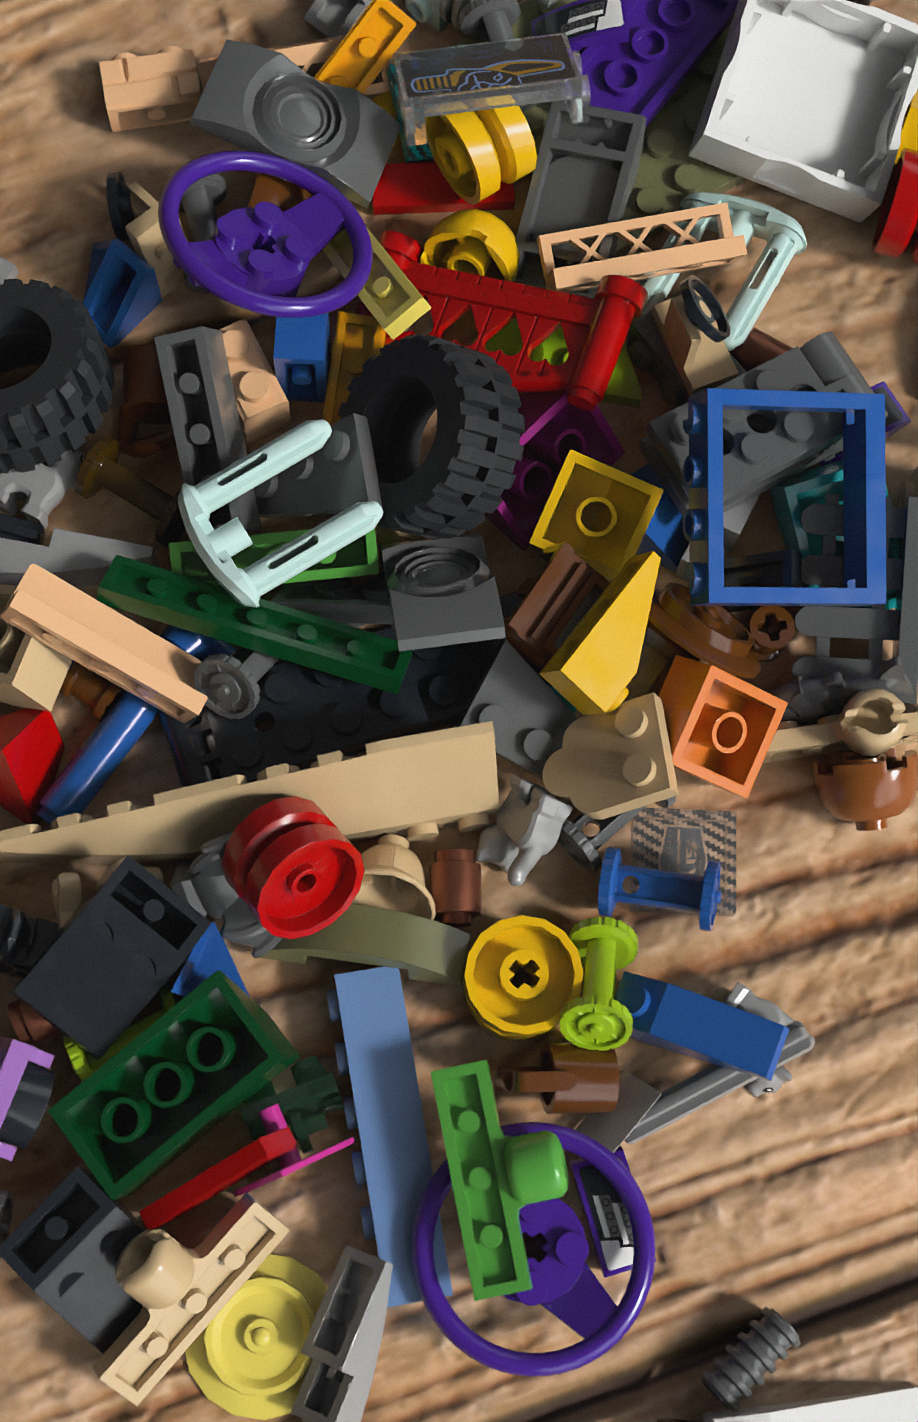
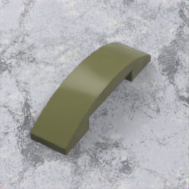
M351 904L331 925L310 936L295 939L282 938L273 949L259 958L305 964L307 956L406 969L408 970L409 979L462 986L471 938L469 933L424 917L384 908Z

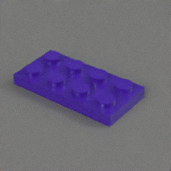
M626 0L629 42L587 47L572 65L576 77L560 79L557 83L556 94L568 102L644 115L647 119V127L732 23L739 0Z

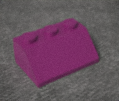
M565 390L523 392L519 396L522 406L518 408V413L523 415L525 421V433L520 434L519 444L524 447L521 461L516 460L512 472L516 475V478L511 488L504 489L500 496L503 499L502 503L493 513L484 514L490 522L523 550H526L531 545L529 541L570 449L610 467L625 453L598 405L593 411L579 409L567 401L569 393Z

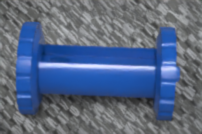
M608 847L598 881L599 915L611 917L617 902L697 913L700 930L711 932L716 916L717 904L721 902L722 892L719 891L721 863L709 860L703 875L622 864L620 848ZM628 876H634L639 881V889L633 894H629L623 889V881Z

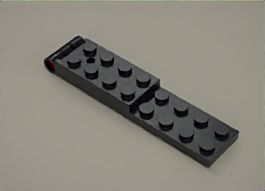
M517 591L499 597L503 618L510 617L522 599L516 594ZM586 595L553 645L558 649L595 603L590 597ZM386 628L374 632V634L396 640L394 629ZM502 639L413 650L398 695L287 661L272 666L257 682L260 689L259 702L253 711L244 718L229 719L225 716H220L204 704L197 717L182 723L165 712L158 710V716L181 786L183 788L234 775H244L247 777V783L257 781V773L265 770V768L284 763L298 766L301 771L309 769L313 762L318 761V755L341 751L343 756H352L366 751L365 744L413 735L458 720ZM522 656L524 660L533 668V670L542 678V680L549 687H552V685L548 683L539 674L541 670L538 669L535 665H533L530 661H528L524 656ZM263 720L274 722L273 728L269 731L262 732L256 729L257 725Z

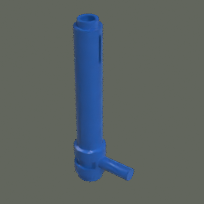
M168 625L160 635L161 638L200 661L213 654H225L230 657L237 650L227 642L172 625ZM124 690L38 803L41 805V808L37 811L36 815L51 826V822L57 819V817L73 813L82 814L158 715L157 711L159 709Z

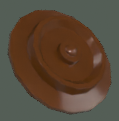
M670 582L662 590L654 588L648 620L672 641L708 664L740 678L755 679L762 668L757 657L750 650L755 642L752 633L741 621L722 606H690L689 587Z

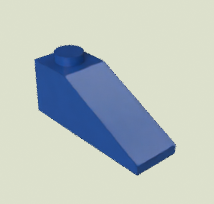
M626 971L623 973L614 1000L624 1005L632 1015L631 1038L762 1079L772 1080L789 1032V1028L673 984Z

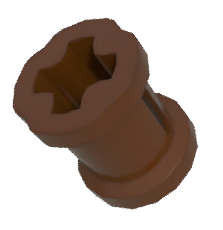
M780 606L760 607L753 613L747 629L752 633L755 640L750 650L759 662L768 663L776 660L794 635V620L791 614ZM761 627H764L767 633H759ZM769 635H776L775 640L770 641Z
M75 662L67 672L59 693L67 700L74 698L93 712V719L100 723L124 692V689Z

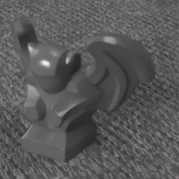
M231 832L205 842L200 848L202 853L196 859L180 861L175 869L171 887L175 894L202 916L206 917L208 914L212 917L223 919V926L220 930L221 937L238 944L253 946L251 954L253 958H259L273 949L282 940V937L273 936L251 913L247 903L236 894L226 881L222 860L225 845L233 833Z

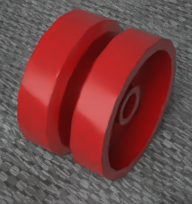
M904 148L895 164L883 199L873 237L872 253L896 259L905 251L914 232L911 257L913 264L918 265V151Z
M297 796L275 799L250 813L237 825L226 843L222 860L226 881L236 894L247 903L249 910L259 923L273 936L287 939L310 936L331 925L350 907L361 888L365 871L360 852L337 829L328 816L312 800Z

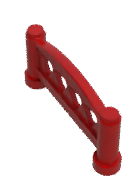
M387 230L381 232L378 238V242L423 298L428 300L434 323L433 330L428 335L441 338L445 329L472 309L478 337L473 344L464 347L482 352L492 357L497 365L503 366L513 382L511 386L516 387L517 392L565 390L569 393L567 401L571 405L587 411L595 410L597 404L602 402L632 320L642 314L648 298V292L641 284L624 276L605 275L600 280L594 298L422 264L420 261L424 248L412 237L397 231ZM360 299L355 314L373 316ZM517 318L523 342L520 352L509 356L504 354L502 349L492 352L485 349L486 342L513 319ZM559 328H562L569 353L567 360L561 365H552L547 359L542 361L531 360L530 354L532 350ZM413 330L402 332L394 340L386 333L385 346L395 340L400 341V339L406 336L415 335V332ZM455 339V340H453V341H450V342L459 344V342L457 341V339Z

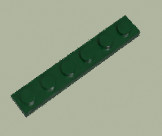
M116 555L97 590V600L107 606L397 695L413 650L398 651L397 640L260 599V606L257 608L242 606L221 586L120 555Z

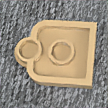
M652 692L623 702L610 713L590 714L575 720L564 734L562 748L554 752L545 763L542 777L546 789L558 798L571 799L572 804L588 817L598 820L679 795L662 699Z

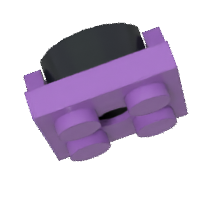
M0 1036V1157L12 1161L17 1149L13 1145L25 1148L31 1141L44 1115L55 1080V1072L45 1068H50L55 1055L18 1040Z

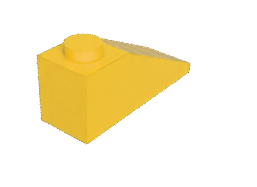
M654 551L630 557L539 673L583 715L610 713L625 700L629 693L626 686L637 673L661 560Z

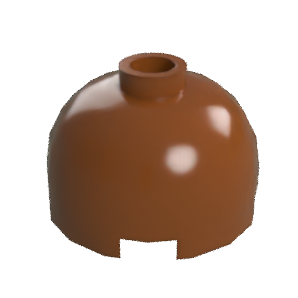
M890 748L887 752L876 756L861 755L855 751L843 752L844 763L829 765L828 757L825 756L813 760L814 780L821 802L827 811L838 819L855 821L856 830L859 831L887 828V818L902 814L913 803L918 791L917 752L912 749L905 751L902 758H896L895 748Z

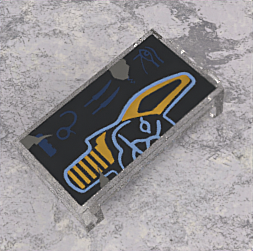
M566 33L393 54L397 97L407 146L427 144L425 117L565 100L572 124L583 123L582 105L590 104L588 75L582 74L579 50L572 51Z

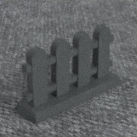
M825 494L824 504H812L806 507L801 514L800 523L802 528L809 534L822 535L821 555H809L802 559L801 581L807 585L819 586V588L844 587V556H835L836 536H844L843 505H838L839 494ZM909 496L903 498L902 507H891L892 497H886V589H896L895 610L885 609V604L871 605V609L832 606H804L800 608L794 617L795 627L803 635L816 636L815 656H802L796 659L791 667V675L793 679L798 676H808V679L823 678L840 672L842 679L848 680L878 672L880 667L889 661L882 660L883 640H893L892 658L900 657L903 672L912 682L914 693L911 695H894L903 703L916 704L918 686V497ZM889 538L900 539L898 559L888 558ZM830 637L869 639L867 659L829 657Z

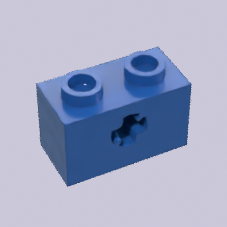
M328 313L306 318L276 317L273 359L276 378L288 401L325 403L331 363Z

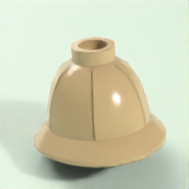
M393 834L380 837L378 845L368 848L361 854L365 871L361 888L351 904L384 908L434 920L436 914L435 903L432 895L425 888L422 865L416 854L409 850L408 840Z

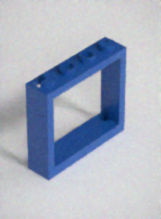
M706 388L688 396V419L682 422L684 432L689 434V456L686 457L683 465V481L685 486L689 488V509L686 510L683 520L684 536L689 541V562L685 566L683 579H689L690 606H871L886 604L885 394ZM723 409L843 413L844 588L724 587Z

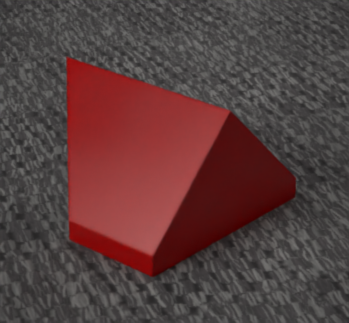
M25 708L0 717V806L25 824H40L41 818L36 815L37 811L41 808L38 802L54 782L65 748L52 712Z

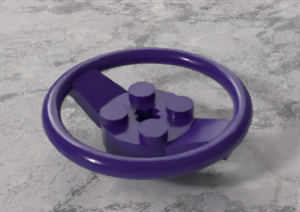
M252 151L215 152L198 157L181 166L169 178L161 192L158 207L159 227L166 246L173 256L175 266L178 269L182 268L189 275L188 280L194 287L202 286L220 299L242 309L281 318H306L323 315L337 310L353 300L363 289L371 273L373 261L371 239L355 207L327 180L292 161ZM250 171L267 174L293 183L314 195L285 212H282L277 205L270 202H259L255 205V208L247 207L231 210L217 220L212 240L187 242L179 222L178 212L183 194L196 181L215 173ZM345 228L353 249V262L346 278L327 292L307 297H296L309 262Z
M519 1122L501 1126L505 1136L515 1137L544 1130L556 1134L561 1142L562 1149L578 1155L596 1167L617 1191L631 1224L634 1251L630 1279L620 1303L616 1306L586 1264L585 1260L589 1253V1245L585 1239L584 1228L573 1209L559 1198L527 1204L520 1209L519 1221L522 1233L528 1237L538 1234L543 1241V1245L539 1247L543 1253L538 1261L532 1257L527 1258L533 1288L501 1296L505 1299L530 1306L540 1304L583 1340L555 1351L528 1353L506 1349L493 1344L471 1330L458 1317L446 1299L438 1280L434 1261V1234L438 1215L450 1189L454 1194L447 1159L439 1166L430 1179L417 1207L411 1238L413 1273L420 1297L433 1322L442 1334L468 1357L489 1368L512 1375L535 1377L562 1374L578 1369L605 1354L619 1342L637 1319L648 1296L655 1267L656 1250L653 1222L647 1202L632 1174L610 1150L598 1141L569 1127L552 1123Z

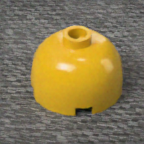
M462 209L443 218L436 225L424 244L420 263L514 282L519 269L520 253L514 233L505 222L485 211Z

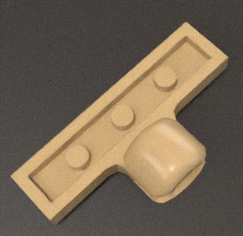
M880 688L865 689L849 700L843 707L841 714L820 718L817 720V725L798 727L797 721L780 722L763 763L855 751L861 755L876 756L887 752L892 746L918 743V707H916V712L902 713L906 709L905 705L893 693Z
M247 1192L205 1240L194 1249L185 1248L161 1229L146 1230L135 1236L122 1251L116 1265L115 1274L118 1284L123 1287V1291L137 1300L143 1307L138 1316L92 1367L98 1378L138 1406L290 1232L288 1227Z

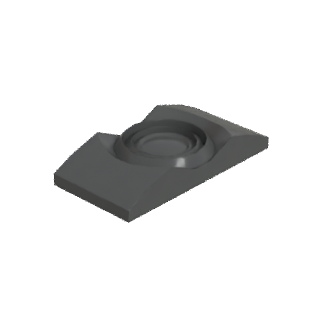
M227 39L190 121V124L247 151L277 156L301 165L327 180L347 199L366 208L370 204L401 128L397 120L358 90L326 84L306 74L283 53Z
M552 99L537 157L536 169L533 172L516 237L520 259L519 269L514 282L546 289L537 243L539 235L622 221L626 204L636 182L647 120L644 115ZM615 234L604 236L595 251L605 259L615 258L619 237ZM596 238L580 241L590 247ZM569 243L551 246L555 268L577 265L584 257L582 252ZM597 288L570 292L569 294L594 298Z
M479 532L462 534L450 539L442 537L439 539L427 538L379 545L398 651L506 638L495 576H492L490 573L483 537Z

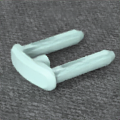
M712 192L692 193L682 200L680 206L683 207V210L727 202L733 236L744 235L746 248L753 236L767 240V245L726 314L730 326V336L723 341L728 351H731L745 342L775 287L779 284L794 255L805 251L807 241L801 225L793 217L774 207L730 194ZM716 217L699 219L689 235L700 241L706 229L719 233ZM689 221L677 223L676 225L684 230ZM671 233L662 249L672 248L678 238ZM680 273L643 279L641 285L647 290L648 298L642 314L637 318H633V320L637 321L653 309V305L663 302Z
M307 420L242 459L233 462L230 466L196 486L188 485L185 482L181 487L178 495V505L185 529L196 552L216 581L242 606L259 607L260 596L374 530L383 516V509L378 502H357L298 538L282 545L279 549L245 569L236 567L231 558L253 544L238 517L215 530L209 522L210 514L321 449L332 432L331 426L326 420Z

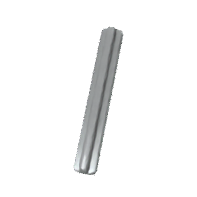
M794 1021L786 1025L789 1028V1032L776 1068L812 1050V1039L800 1021ZM713 1064L662 1091L658 1100L624 1141L627 1144H634L759 1077Z

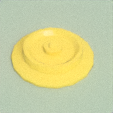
M269 1254L185 1351L189 1373L207 1399L234 1416L268 1420L290 1414L313 1358L300 1352L328 1288L318 1273L292 1257Z

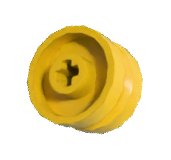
M505 86L459 91L458 97L446 95L423 110L422 125L432 156L444 178L465 202L475 205L500 189V182L512 184L536 169L537 153L531 130L518 103Z
M520 915L499 920L479 935L467 956L462 987L467 1008L481 1027L498 1038L524 1042L542 1038L560 1026V1014L563 1007L568 1002H571V1000L580 997L584 972L579 952L563 930L545 919ZM523 972L529 976L531 985L523 984L516 988L512 985L511 981L515 973Z

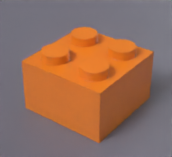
M676 655L658 696L663 702L674 769L747 799L788 703L713 665Z

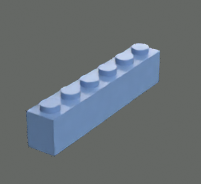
M384 966L336 974L334 976L337 989L326 990L331 1022L342 1021L345 1042L335 1043L339 1075L350 1074L353 1096L343 1097L348 1130L359 1128L362 1150L352 1152L356 1184L367 1183L370 1205L360 1207L365 1241L376 1239L379 1258L393 1264L387 1307L420 1302L422 1299L417 1289L411 1259V1238L417 1207L426 1186L433 1176L400 972L398 968ZM439 1213L434 1234V1261L440 1286L445 1297L453 1296Z

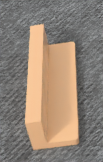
M31 564L27 568L0 615L2 620L182 723L197 717L208 698L197 691L194 686V673L202 661L36 564Z

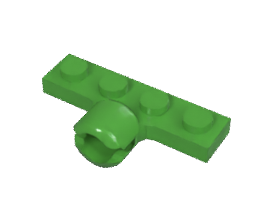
M482 1060L430 1071L474 1300L477 1301L531 1290L533 1286L519 1221L520 1209L527 1204L561 1198L568 1190V1172L561 1142L556 1134L547 1130L515 1137L505 1136L500 1126L488 1061Z

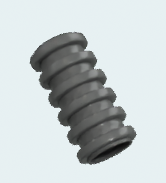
M764 1307L760 1311L762 1318L759 1321L753 1319L748 1323L751 1330L747 1334L741 1331L736 1336L739 1342L735 1346L728 1344L724 1348L726 1356L723 1359L716 1357L712 1361L715 1367L710 1372L704 1369L700 1373L702 1383L728 1410L732 1409L736 1412L740 1408L738 1401L741 1397L749 1399L753 1394L750 1388L754 1384L761 1386L765 1382L762 1377L766 1371L772 1374L777 1369L774 1363L778 1359L785 1361L789 1357L786 1350L790 1346L796 1349L801 1344L799 1335L793 1327L772 1308Z

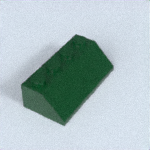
M217 970L51 1107L48 1112L110 1199L115 1200L137 1192L296 1061L300 1055L269 1014L221 970Z

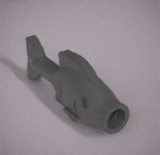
M893 657L875 673L848 680H843L840 672L823 678L808 679V676H798L789 683L768 693L788 703L780 722L797 721L798 724H817V720L820 718L841 714L843 707L849 700L865 689L880 688L899 695H911L914 693L912 682L903 672L900 657Z

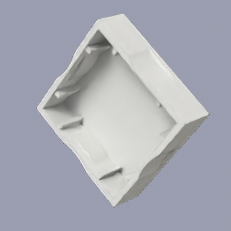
M739 0L688 156L859 223L863 222L882 204L901 143L903 118L911 99L918 89V24L874 6L860 5L847 0Z

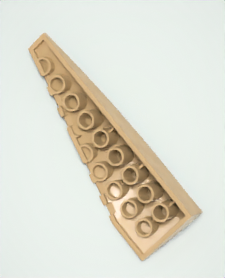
M489 721L365 744L367 753L356 758L343 756L341 751L318 755V761L313 762L309 769L301 771L298 766L288 765L287 763L267 767L265 770L257 773V781L247 783L246 776L234 775L153 794L155 804L153 806L132 805L130 801L107 805V811L103 814L104 817L94 819L91 815L73 813L57 817V819L51 822V830L41 832V826L38 824H27L0 831V861L112 865L126 855H129L140 865L173 864L187 859L194 860L202 853L200 848L205 842L234 832L237 825L255 809L275 799L293 796L312 800L352 844L379 840L380 837L389 834L407 835L409 841H421L438 836V829L459 826L460 832L481 830L490 826L489 820L496 819L499 811L493 722Z

